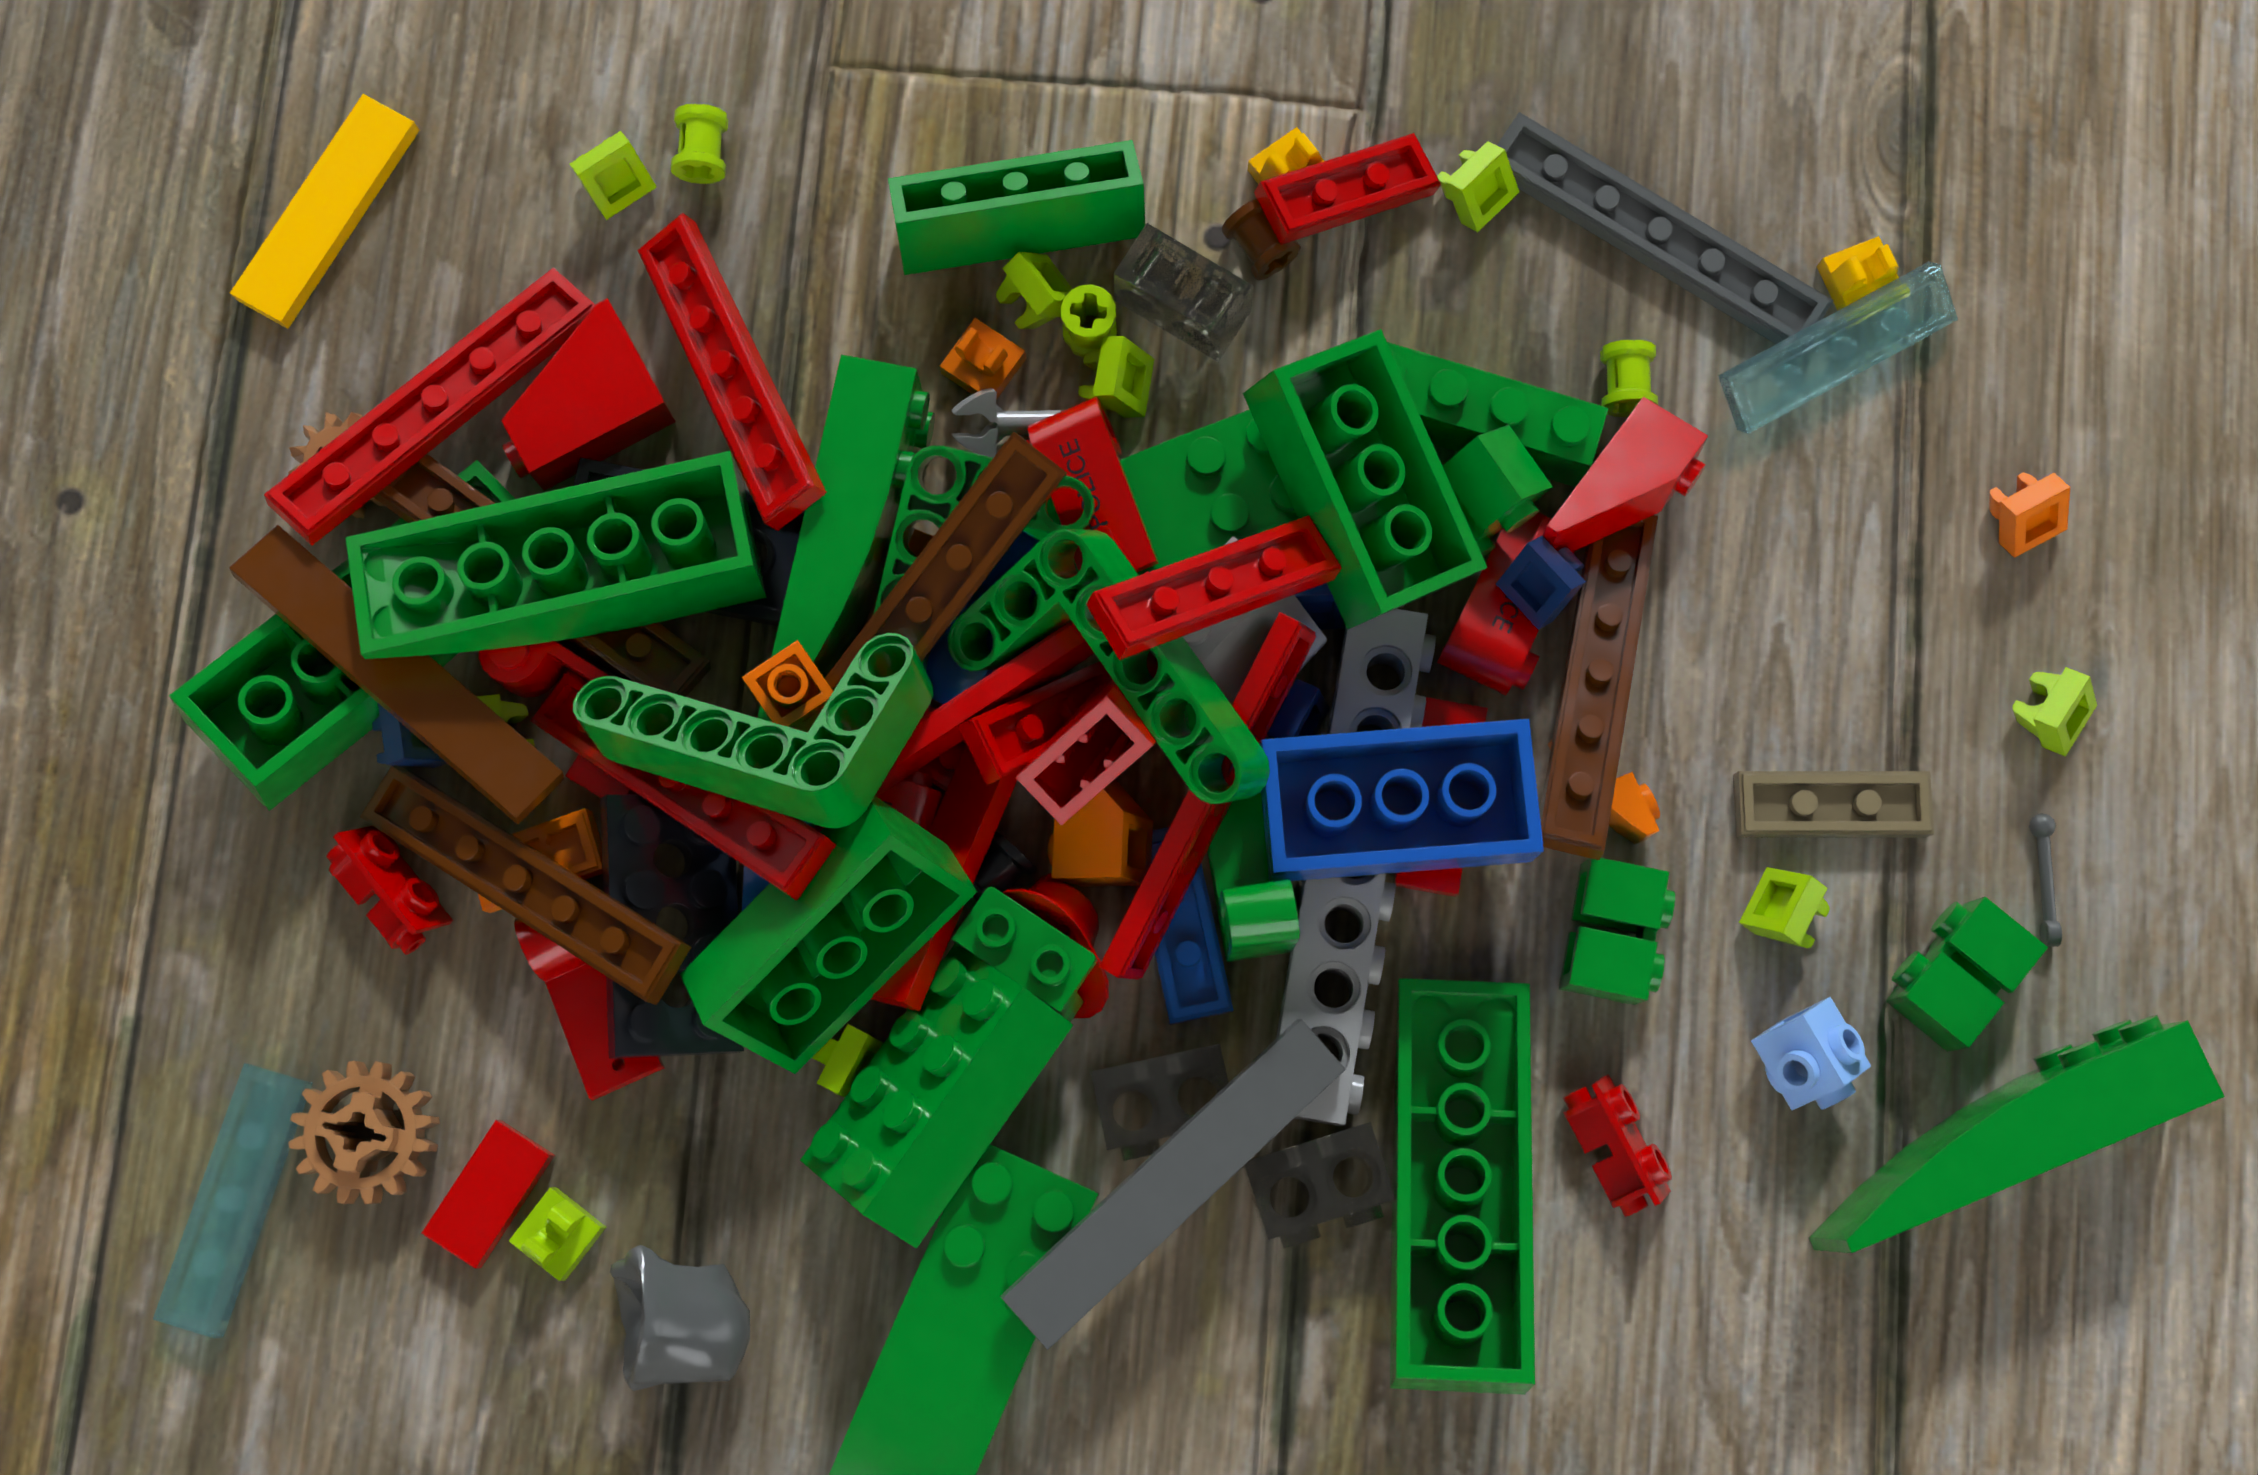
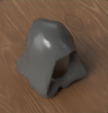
M639 1245L629 1250L624 1259L618 1260L611 1265L610 1273L614 1278L621 1320L626 1332L623 1375L632 1391L659 1384L730 1381L734 1377L750 1341V1310L742 1300L736 1284L724 1264L702 1267L675 1265L660 1258L651 1249Z

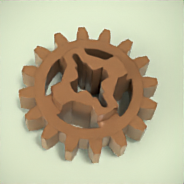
M350 1061L347 1064L346 1078L338 1071L326 1070L322 1073L323 1082L326 1086L324 1091L305 1088L302 1095L312 1106L308 1113H292L290 1118L297 1125L304 1126L303 1136L290 1140L288 1144L291 1149L306 1151L307 1158L296 1167L298 1174L318 1172L319 1177L315 1182L313 1191L317 1194H329L338 1186L337 1203L354 1204L360 1193L364 1204H379L382 1201L383 1187L391 1195H402L407 1192L406 1183L402 1176L408 1174L423 1177L427 1170L417 1160L420 1152H436L438 1144L424 1138L425 1129L433 1128L440 1124L439 1117L422 1114L421 1108L432 1098L430 1092L421 1090L409 1092L415 1079L413 1074L401 1071L391 1079L392 1064L375 1061L370 1072H368L364 1062ZM353 1092L350 1104L336 1113H332L334 1107L344 1097ZM394 1103L397 1104L402 1113L405 1128H402L393 1113ZM358 1124H364L366 1127L374 1129V1133L385 1135L386 1140L372 1139L371 1142L365 1141V1139L356 1136V1132L347 1131L343 1127L344 1125L358 1126ZM325 1138L336 1154L334 1162L328 1153ZM392 1152L398 1153L390 1165L377 1174L370 1176V1172H376L379 1160Z

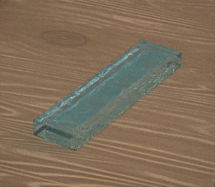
M1927 262L1718 375L1737 430L1749 434L1957 321V314L1941 264Z
M244 1063L153 1320L211 1338L224 1337L290 1149L288 1142L294 1138L298 1127L296 1123L290 1120L292 1113L303 1112L306 1100L302 1092L305 1088L311 1089L313 1082L257 1065Z

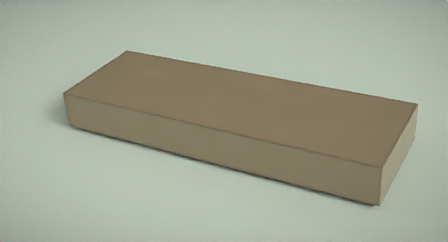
M1738 771L1733 775L1736 838H1927L1934 835L1930 771Z

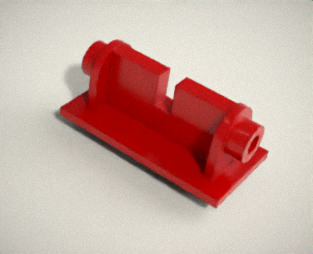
M373 825L338 832L333 836L338 845L333 847L326 855V858L331 862L328 869L329 872L339 881L357 905L365 904L374 894L379 897L380 900L366 916L385 938L391 949L400 948L405 955L410 954L426 941V937L422 932L451 924L453 919L439 903V897L435 890L429 884L419 879L401 857L398 845L390 836L381 832Z
M1606 1074L1591 1085L1596 1094L1595 1096L1591 1097L1586 1086L1564 1096L1563 1100L1568 1109L1563 1114L1584 1153L1586 1154L1605 1144L1608 1145L1612 1153L1611 1156L1592 1165L1598 1180L1610 1200L1611 1206L1613 1208L1619 1206L1624 1216L1627 1217L1648 1206L1644 1194H1649L1655 1206L1661 1204L1671 1192L1666 1183L1672 1180L1671 1171L1659 1148L1655 1144L1647 1146L1634 1123L1640 1120V1114L1627 1088L1623 1084L1615 1087L1610 1075Z

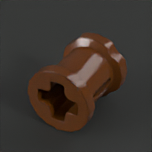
M1257 198L1237 209L1222 226L1221 231L1224 236L1229 240L1235 239L1253 264L1251 273L1258 281L1265 280L1281 271L1297 257L1301 249L1297 240L1280 245Z

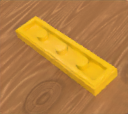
M362 94L230 291V294L240 303L289 329L420 131L415 122Z

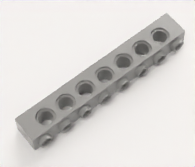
M1395 609L1349 630L1345 625L1327 734L1356 732L1360 727L1369 724L1377 725L1383 730L1422 727L1426 697L1415 695L1419 671L1430 672L1436 642V635L1425 634L1428 614ZM1375 664L1389 665L1397 672L1400 684L1392 690H1380L1374 687L1368 680L1367 669ZM1386 874L1366 875L1360 879L1337 877L1302 880L1297 909L1300 939L1289 956L1276 1038L1294 1021L1302 1019L1317 1037H1325L1334 1043L1338 1051V1061L1346 1070L1295 1117L1296 1119L1343 1126L1346 1123L1347 1113L1355 1115L1359 1113L1364 1088V1076L1354 1074L1358 1048L1369 1049L1375 1019V1011L1364 1009L1368 984L1379 985L1385 958V947L1375 945L1378 920L1389 922L1395 897L1396 884L1385 882ZM1335 910H1344L1351 913L1359 924L1357 939L1349 943H1340L1333 940L1325 929L1326 915ZM1325 973H1334L1342 977L1349 989V996L1345 1005L1330 1008L1321 1004L1314 993L1316 978Z

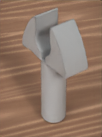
M993 388L983 389L962 400L951 411L955 415L979 413L984 415L990 422H993V424L986 426L978 434L952 433L951 435L968 450L994 458L997 454L996 445L1004 437L1011 436L1013 432L1019 436H1029L1027 430L1029 425L1064 410L1004 411L996 404L997 391Z

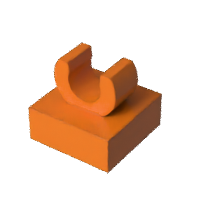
M974 318L941 363L940 370L943 376L971 394L983 389L993 388L997 391V400L1027 359L1026 351L980 320Z
M2023 472L2017 475V489L2013 495L2007 497L1997 487L1991 489L1989 510L1999 520L1998 543L2015 558L2068 529L2070 486L2055 473L2037 481L2032 475Z

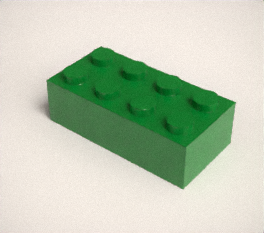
M1382 329L1277 368L1243 393L1298 519L1310 516L1342 567L1336 578L1327 582L1348 630L1488 568Z
M874 796L867 810L857 821L837 829L824 827L820 831V833L835 843L836 846L797 901L769 883L680 974L704 1026L793 1074H796L977 893L974 885L946 843L876 796Z
M955 943L946 957L940 961L920 1011L908 1009L906 1013L896 1020L888 1038L868 1066L856 1076L850 1091L827 1123L818 1129L810 1147L800 1161L862 1215L917 1249L1069 1033L1073 1024L1022 985Z

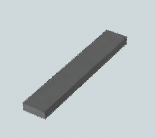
M1520 112L1497 144V146L1506 151L1518 189L1796 357L1804 349L1834 301Z
M1297 1019L1000 1297L1044 1347L1049 1350L1346 1070L1345 1067L1302 1019Z

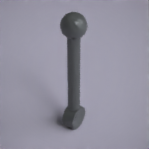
M2041 813L2035 815L2029 824L2031 833L2037 837L2043 922L2040 926V940L2047 947H2058L2062 941V928L2056 918L2050 836L2055 831L2056 823L2050 815Z

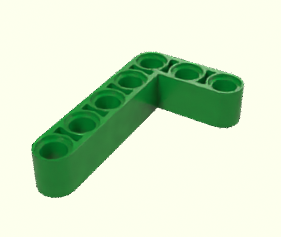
M939 445L923 448L912 457L905 477L874 613L918 557L910 550L908 545L910 529L921 521L933 522L940 528L991 462L992 457ZM936 458L949 459L954 464L957 472L954 486L943 494L930 493L922 481V472L925 466ZM1065 475L1052 494L1062 488H1071L1077 491L1084 501V511L1081 518L1070 525L1055 523L1047 511L1048 498L1026 527L1047 533L1060 529L1084 530L1090 525L1095 512V502L1091 491L1082 481ZM930 652L926 656V658L921 662L925 671L927 668Z
M1080 529L1052 531L976 600L952 625L948 636V645L953 660L963 669L981 671L1000 668L1060 629L1071 619L1189 789L1201 801L1209 804H1221L1247 799L1260 793L1266 786L1270 768L1269 760L1263 748L1183 636L1121 660L1116 656L1086 603L1094 591L1139 575L1115 541L1106 533L1098 530ZM1078 546L1083 557L1079 572H1077L1074 566V554ZM1033 588L1037 595V607L1034 613L1030 606V595ZM989 630L993 636L991 652L987 647V634ZM1151 650L1155 653L1158 662V669L1154 678L1147 669V657ZM1188 702L1196 713V724L1192 732L1184 721V710ZM1225 756L1231 760L1235 769V778L1231 786L1222 775L1221 766Z
M886 633L867 641L858 651L808 733L615 676L595 678L585 684L573 701V713L602 755L613 762L825 828L837 829L857 821L867 810L930 705L933 697V685L909 639L901 634Z
M1188 702L1184 710L1186 725L1192 732L1196 724V713ZM1260 792L1251 798L1232 801L1207 850L1222 943L1227 962L1289 953L1300 939L1297 907L1290 879L1269 882Z

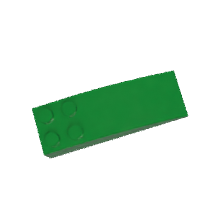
M843 354L840 357L815 469L827 493L805 510L772 656L798 640L824 679L863 629L879 593L908 466L912 457L919 451V448L923 449L931 444L935 413L928 411L930 394L922 390L917 368ZM760 706L757 718L770 721Z
M1250 409L1120 460L1159 563L1137 572L1138 575L1224 546L1232 536L1237 540H1241L1298 519ZM1050 496L1047 503L1048 514L1055 523L1061 525ZM1027 527L1024 529V531L1039 540L1049 534ZM1074 560V566H1075L1077 572H1079V571H1078V568H1077V566H1076L1075 560ZM1035 595L1030 604L1033 613L1037 607V595Z
M731 451L345 537L360 652L364 659L440 655L573 639L644 626L767 598L745 487Z
M478 460L457 475L494 503L515 499ZM400 518L390 527L406 524L408 522ZM346 559L333 569L332 572L352 588L349 562ZM277 614L273 615L169 695L185 723L268 811L272 810L373 729L372 723L379 717L378 702ZM458 653L429 656L444 667Z
M1399 978L1392 1172L1390 1388L1525 1395L1535 1385L1530 983Z
M2158 1015L2133 1023L2131 1020H2126L2093 1033L2094 1041L2072 1047L2071 1044L2065 1045L2033 1058L2038 1069L2017 1077L1962 1107L1908 1144L1856 1188L1809 1237L1813 1249L1854 1253L2225 1097L2189 1021L2162 1024Z
M992 1144L988 1146L941 1215L870 1376L829 1475H977L1036 1340V1336L1000 1296L1093 1210L1100 1193Z

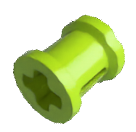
M685 104L679 106L674 113V121L679 129L678 154L671 159L670 171L675 177L690 183L712 184L725 178L726 164L720 159L722 134L728 130L727 113L718 107L708 104Z
M1093 284L1080 285L1072 289L1064 297L1061 305L1063 340L1070 346L1075 355L1084 358L1087 352L1101 348L1102 337L1117 336L1115 321L1116 304L1111 294L1104 288ZM1087 315L1097 317L1093 322L1092 328L1081 327Z
M1619 340L1603 346V349L1600 351V362L1607 365L1608 395L1602 398V406L1609 408L1607 415L1628 417L1643 397L1658 405V396L1651 392L1650 363L1656 357V345L1652 342L1645 340Z

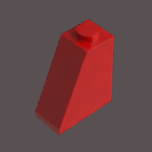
M608 298L597 303L501 419L511 438V441L503 444L502 447L518 476L523 478L530 474L545 491L576 475L580 457L603 461L676 422Z
M1149 652L1147 669L1154 678L1158 669L1157 658ZM1109 676L1094 690L1015 778L1062 826L1155 744L1156 740L1114 680Z

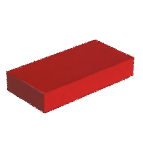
M495 1120L421 1234L473 1268H482L555 1155L502 1120Z

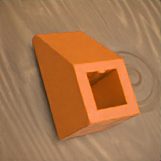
M1116 779L1062 826L1054 818V833L1051 835L1048 843V857L1052 866V879L1081 887L1141 885L1151 865L1153 821Z

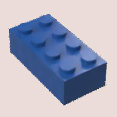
M1529 719L1261 740L1260 746L1269 760L1270 768L1268 781L1261 791L1269 882L1283 879L1298 881L1532 862L1544 852Z

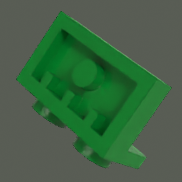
M988 887L952 937L957 946L972 953L1022 985L1069 1022H1071L1084 1003L1077 991L1097 962L1095 955L996 888Z

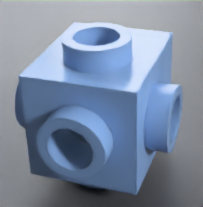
M1831 997L1777 1022L1751 1040L1765 1064V1071L1769 1082L1776 1091L1783 1095L1792 1111L1816 1100L1821 1110L1841 1102L1856 1092L1852 1081L1871 1067L1865 1056V1048L1860 1035L1851 1025L1845 1022Z

